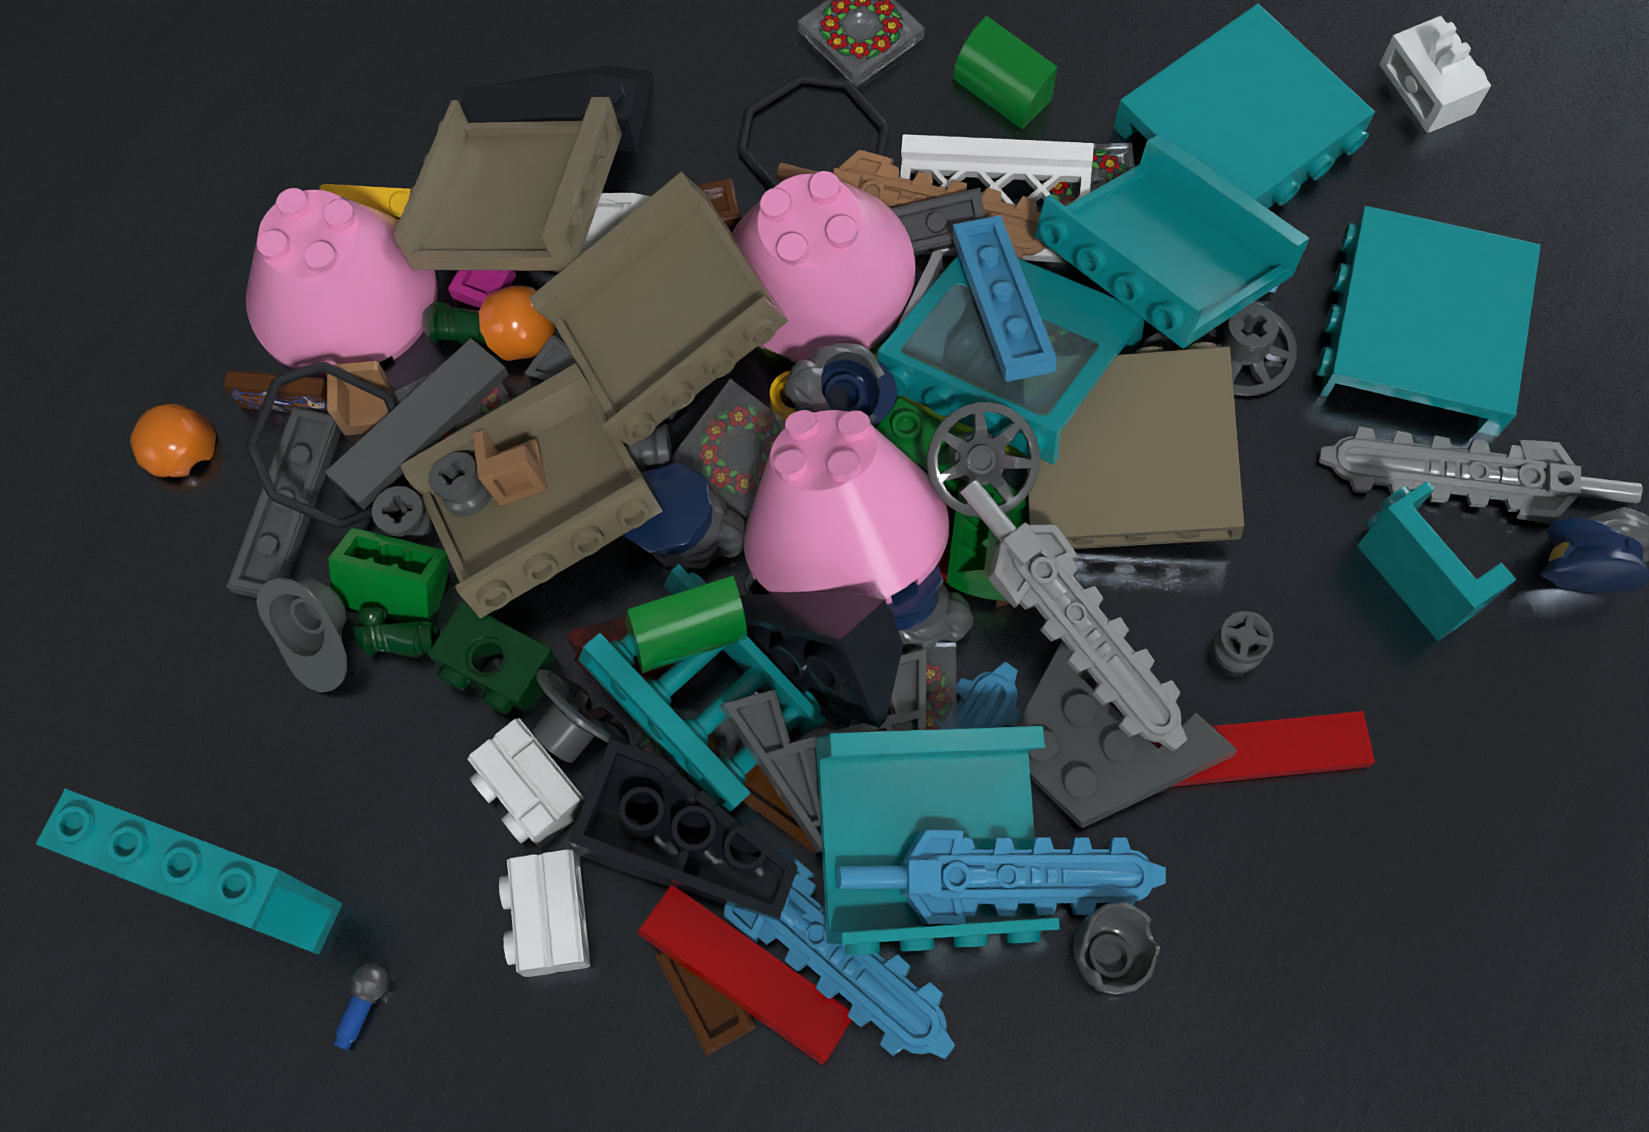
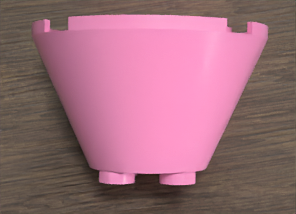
M821 171L816 174H801L782 181L764 193L761 200L744 215L732 232L733 237L789 320L776 331L770 341L759 347L763 350L767 348L777 354L789 357L792 362L809 358L818 347L829 346L835 343L858 344L868 350L873 348L894 330L910 297H912L916 276L915 257L910 237L897 215L881 200L862 189L840 181L831 172Z
M290 188L278 195L276 204L270 208L260 224L246 291V310L250 325L257 339L272 357L292 370L316 362H328L332 365L368 361L380 363L390 356L395 360L416 342L424 331L421 321L422 313L431 304L436 302L437 272L436 270L411 269L402 250L397 247L393 235L395 225L399 219L323 190L302 191L298 188ZM322 371L310 376L327 378V373Z
M801 410L792 413L785 421L786 428L773 443L744 532V553L753 578H756L769 591V594L849 591L884 599L887 605L892 603L891 595L904 589L914 581L917 585L922 583L941 559L949 536V515L946 503L936 493L930 482L929 475L873 427L867 414L862 411L827 410L813 413L808 410Z

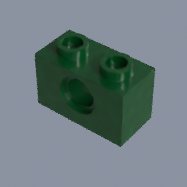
M461 602L428 653V656L440 669L437 676L441 680L460 691H464L467 685L484 693L481 700L505 715H509L510 711L514 709L528 717L543 692V689L537 682L536 673L540 669L555 672L560 665L551 648L489 615L480 619L473 609L464 602ZM493 655L503 656V662L497 670L490 673L481 672L482 664L488 657Z

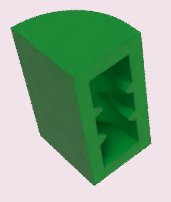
M986 15L962 47L954 67L953 79L1013 124L1023 129L1051 102L1058 67Z
M990 484L982 485L997 505L1004 502ZM1008 485L1012 495H1014L1016 491ZM967 486L958 488L957 500L965 504V498L960 492ZM1026 499L1015 508L1005 512L1017 529L1025 522L1030 525L1029 502ZM958 511L955 512L946 583L969 595L991 600L1007 601L988 579L994 556L993 548L1000 541L980 517L967 516Z
M351 527L328 558L331 588L340 596L344 606L357 611L361 608L383 607L387 613L386 618L404 623L434 621L447 581L448 555L446 551Z
M734 576L627 609L625 624L642 673L745 640L747 636L745 614Z

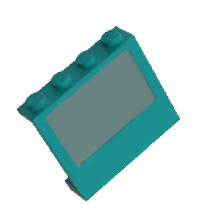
M958 255L877 351L878 361L885 365L893 375L898 396H905L929 407L938 415L948 416L953 411L976 402L1002 404L1014 410L1032 428L1037 438L1040 459L1054 465L1059 459L1062 430L1119 353L1123 355L1135 354V351L1139 349L1145 320L1118 299L1018 258L1057 357L1056 372L1005 382ZM983 412L987 425V434L992 436L997 435L1012 423L1008 418L998 413ZM973 414L958 420L973 428ZM1019 429L1009 445L1029 456L1027 441Z

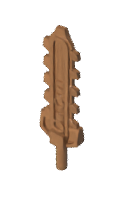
M858 150L839 168H834L833 172L840 181L872 194L890 209L967 191V183L953 180L947 189L934 186L933 176L920 171L913 180L899 177V168L892 165L893 159L863 150ZM780 163L776 180L782 182L796 175L816 174L818 171ZM987 188L982 196L985 216L989 218L1001 215L1017 258L1022 259L1024 255L1032 256L1044 249H1051L1035 237L1041 212L1036 211V200L1022 196L1017 205L1002 202L1001 191Z

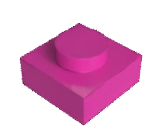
M458 270L448 290L453 299L480 309L485 297L490 293L511 286L516 273L514 270Z

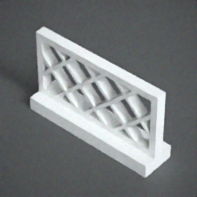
M903 134L900 177L911 180V174L917 175L920 171L932 175L940 184V187L946 189L953 180L961 182L966 177H976L987 188L1001 191L1002 202L1013 205L1015 204L1001 190L1013 179L1025 180L1035 190L1027 198L1036 201L1040 198L1045 200V197L1051 195L1049 191L1059 182L1081 183L1080 196L1074 200L1076 201L1090 193L1094 143ZM944 176H952V177H950V178L947 180ZM991 178H996L998 180L994 182ZM956 247L937 251L942 253L943 256H958ZM1044 249L1032 256L1024 255L1021 259L1069 263L1052 249ZM933 252L925 253V254H921V255H932Z

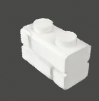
M520 718L511 721L497 732L493 739L487 740L467 758L477 771L469 778L488 803L496 797L499 798L509 811L501 820L521 844L530 837L539 848L545 847L560 835L566 827L571 826L577 821L585 798Z
M567 849L543 853L542 855L515 857L507 860L508 875L500 876L499 893L503 909L511 908L513 930L504 932V952L507 964H516V972L524 977L591 967L580 857L573 850Z

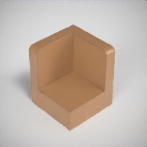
M379 362L334 364V366L388 391L393 396V386ZM327 373V410L344 435L367 434L389 414L384 400Z
M484 430L473 433L478 478L500 507L547 490L541 447L536 440H530L498 451Z

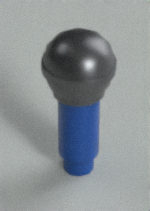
M363 963L352 972L350 977L351 990L349 993L351 997L335 1031L337 1035L333 1043L335 1046L349 1050L352 1042L357 1039L372 1003H376L377 999L387 992L389 976L387 971L379 964Z

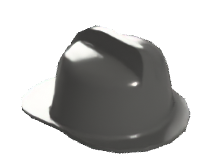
M308 576L300 581L281 577L266 581L258 591L256 600L258 613L265 627L274 638L286 664L294 676L307 688L321 693L335 690L343 683L347 672V655L341 640L347 616L340 596L330 586L318 581L313 576Z

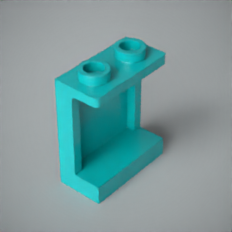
M1426 481L1413 491L1405 485L1386 498L1380 505L1383 509L1365 523L1369 531L1357 546L1434 638L1439 641L1477 615L1511 585L1516 578L1502 562L1478 579L1471 574L1417 511L1435 490Z

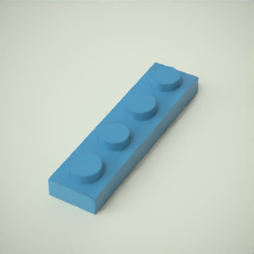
M1001 215L953 224V241L1004 381L1008 382L1056 372L1057 357Z

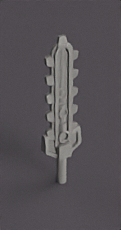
M1359 426L1355 436L1343 438L1333 446L1321 447L1319 449V463L1332 467L1338 476L1350 481L1352 490L1355 493H1369L1373 485L1388 486L1392 494L1405 485L1412 490L1428 481L1435 489L1429 495L1430 502L1446 503L1450 494L1465 496L1469 507L1485 508L1489 499L1504 500L1507 511L1518 512L1516 518L1544 524L1555 522L1578 496L1639 503L1643 492L1641 483L1581 476V466L1574 465L1560 442L1520 440L1517 445H1512L1509 448L1508 454L1490 452L1488 443L1473 440L1469 450L1452 448L1449 438L1436 435L1431 445L1414 443L1410 433L1400 431L1395 433L1393 441L1376 439L1373 429Z
M977 479L960 492L1000 541L993 548L994 556L988 575L989 581L1014 608L1018 604L1025 610L1034 606L1046 619L1040 631L1050 641L1059 638L1064 641L1072 651L1066 663L1076 673L1084 670L1090 673L1098 683L1092 695L1102 705L1110 702L1116 705L1123 714L1118 727L1128 737L1140 734L1144 739L1159 742L1171 751L1178 749L1187 741L1181 725L1180 709L1176 704V700L1181 692L1172 680L1161 684L1150 671L1155 661L1147 649L1135 652L1127 643L1124 637L1129 629L1122 618L1119 617L1109 621L1098 606L1102 602L1103 597L1097 588L1092 586L1083 589L1073 577L1078 568L1073 560L1078 555L1056 525H1028L1025 522L1017 529Z

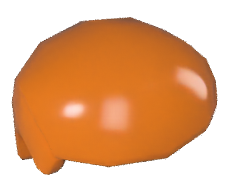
M525 285L509 286L490 293L483 301L479 310L480 331L488 347L501 359L512 361L537 356L550 336H555L554 323L537 313L529 297L537 292L534 287Z
M172 403L154 406L147 410L138 419L130 438V445L138 465L156 477H183L190 475L191 467L197 462L212 458L215 449L216 433L208 418L184 405Z

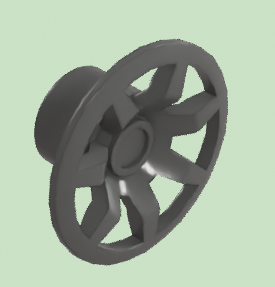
M1251 303L1230 317L1226 326L1218 325L1208 332L1213 338L1221 340L1217 347L1230 346L1233 382L1242 366L1249 365L1251 374L1259 383V385L1254 386L1233 384L1235 395L1253 396L1270 392L1280 386L1289 377L1297 359V345L1290 327L1279 315L1262 305ZM1278 331L1285 341L1286 350L1273 346ZM1264 358L1269 361L1285 362L1283 370L1271 380L1264 366Z
M991 402L972 403L950 413L935 430L927 453L928 474L936 493L952 509L973 517H979V515L966 499L965 504L952 497L945 488L943 481L957 478L967 482L968 486L977 479L981 485L990 484L1004 500L998 506L1005 513L1015 508L1032 490L1040 466L1039 446L1030 425L1014 410L1002 404ZM983 412L998 413L1008 418L1012 423L997 435L992 436L987 434V425ZM973 414L972 431L962 433L957 437L947 433L959 419ZM1019 429L1027 441L1029 459L1010 456L1005 453L1004 447L1011 442ZM944 441L949 445L947 451L948 468L939 472L938 453L940 445ZM1028 468L1023 485L1012 495L1006 481L1001 476L1003 470Z
M540 669L536 673V679L540 687L553 701V704L532 728L535 738L547 750L558 758L573 763L595 736L609 743L610 739L629 745L630 738L626 729L617 719L615 723L611 722L614 716L608 710L598 707L590 711L585 707L589 698L588 692L567 677L551 670ZM570 690L574 692L573 698L570 697Z

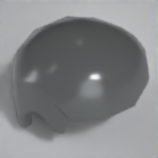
M1127 902L1110 903L1101 906L1082 920L1074 935V959L1086 982L1090 986H1094L1097 991L1109 995L1131 993L1152 977L1160 946L1152 936L1149 928L1151 918L1146 912Z

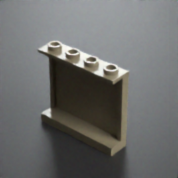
M591 97L583 121L468 123L458 100H451L444 119L439 123L438 132L431 149L425 156L424 165L415 186L410 190L409 200L402 216L394 229L393 235L396 245L402 250L411 269L562 271L581 255L622 136L610 98Z
M682 171L529 297L536 312L556 326L609 420L601 425L604 431L629 446L650 436L658 424L676 410L689 405L697 393L716 378L728 374L740 359L755 347L770 341L776 331L789 321L706 194Z
M1202 342L1192 344L1186 350L1165 351L1162 347L1152 346L1140 348L1135 351V354L1117 355L1062 430L1059 459L1054 465L1040 459L1036 481L1032 490L1028 493L1030 525H1056L1073 549L1241 539L1244 530V515L1230 346L1217 347L1214 343ZM1095 351L1085 354L1084 358L1063 359V357L1056 355V372L1023 378L1024 408L1038 415L1050 413Z
M576 363L400 465L406 479L421 496L460 583L455 586L457 592L480 619L492 611L502 608L509 601L538 584L548 581L555 574L584 557L594 554L601 547L630 530L640 527L647 520L663 512L624 443L605 432L601 426L609 419ZM484 430L498 451L530 440L537 441L542 452L547 484L546 491L501 507L491 497L488 504L481 511L470 516L461 517L455 516L444 506L442 498L436 495L429 485V472L440 458L450 453L463 452L468 453L476 461L473 433Z

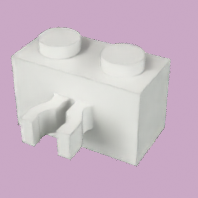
M1442 16L1393 35L1379 64L1427 134L1475 114L1491 87L1483 69L1477 66L1469 55L1471 48L1468 43H1461L1459 36L1455 33L1457 29L1452 22L1446 23Z

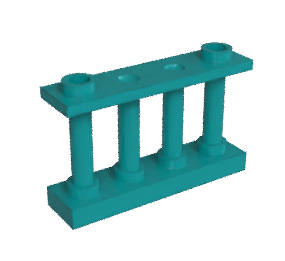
M678 564L671 570L664 587L673 595L705 585L706 583L693 572L688 574ZM599 633L583 647L579 657L581 664L701 791H705L717 801L716 804L728 813L751 793L743 784L746 782L745 775L757 762L746 746L730 760L726 758L720 760L706 746L709 743L707 736L726 719L719 706L727 702L749 697L759 688L763 692L775 690L788 734L797 727L805 735L814 729H818L826 721L820 713L821 707L816 698L809 691L805 693L799 691L748 636H746L745 640L678 661L656 681L649 679L646 682L632 667L635 664L633 658L636 656L629 633L619 642L612 640L610 643ZM724 650L745 673L693 721L688 718L683 721L669 706L672 703L670 697L720 651Z

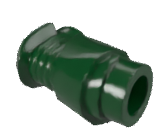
M439 301L434 302L423 311L422 328L431 342L437 344L439 339L456 340L459 344L464 345L472 338L482 348L487 345L480 331L478 310L456 307L452 309L449 304Z
M383 607L361 608L357 613L359 627H353L354 637L360 648L372 657L376 652L386 651L387 653L393 652L396 655L419 658L429 653L440 636V629L436 621L386 624L387 613Z

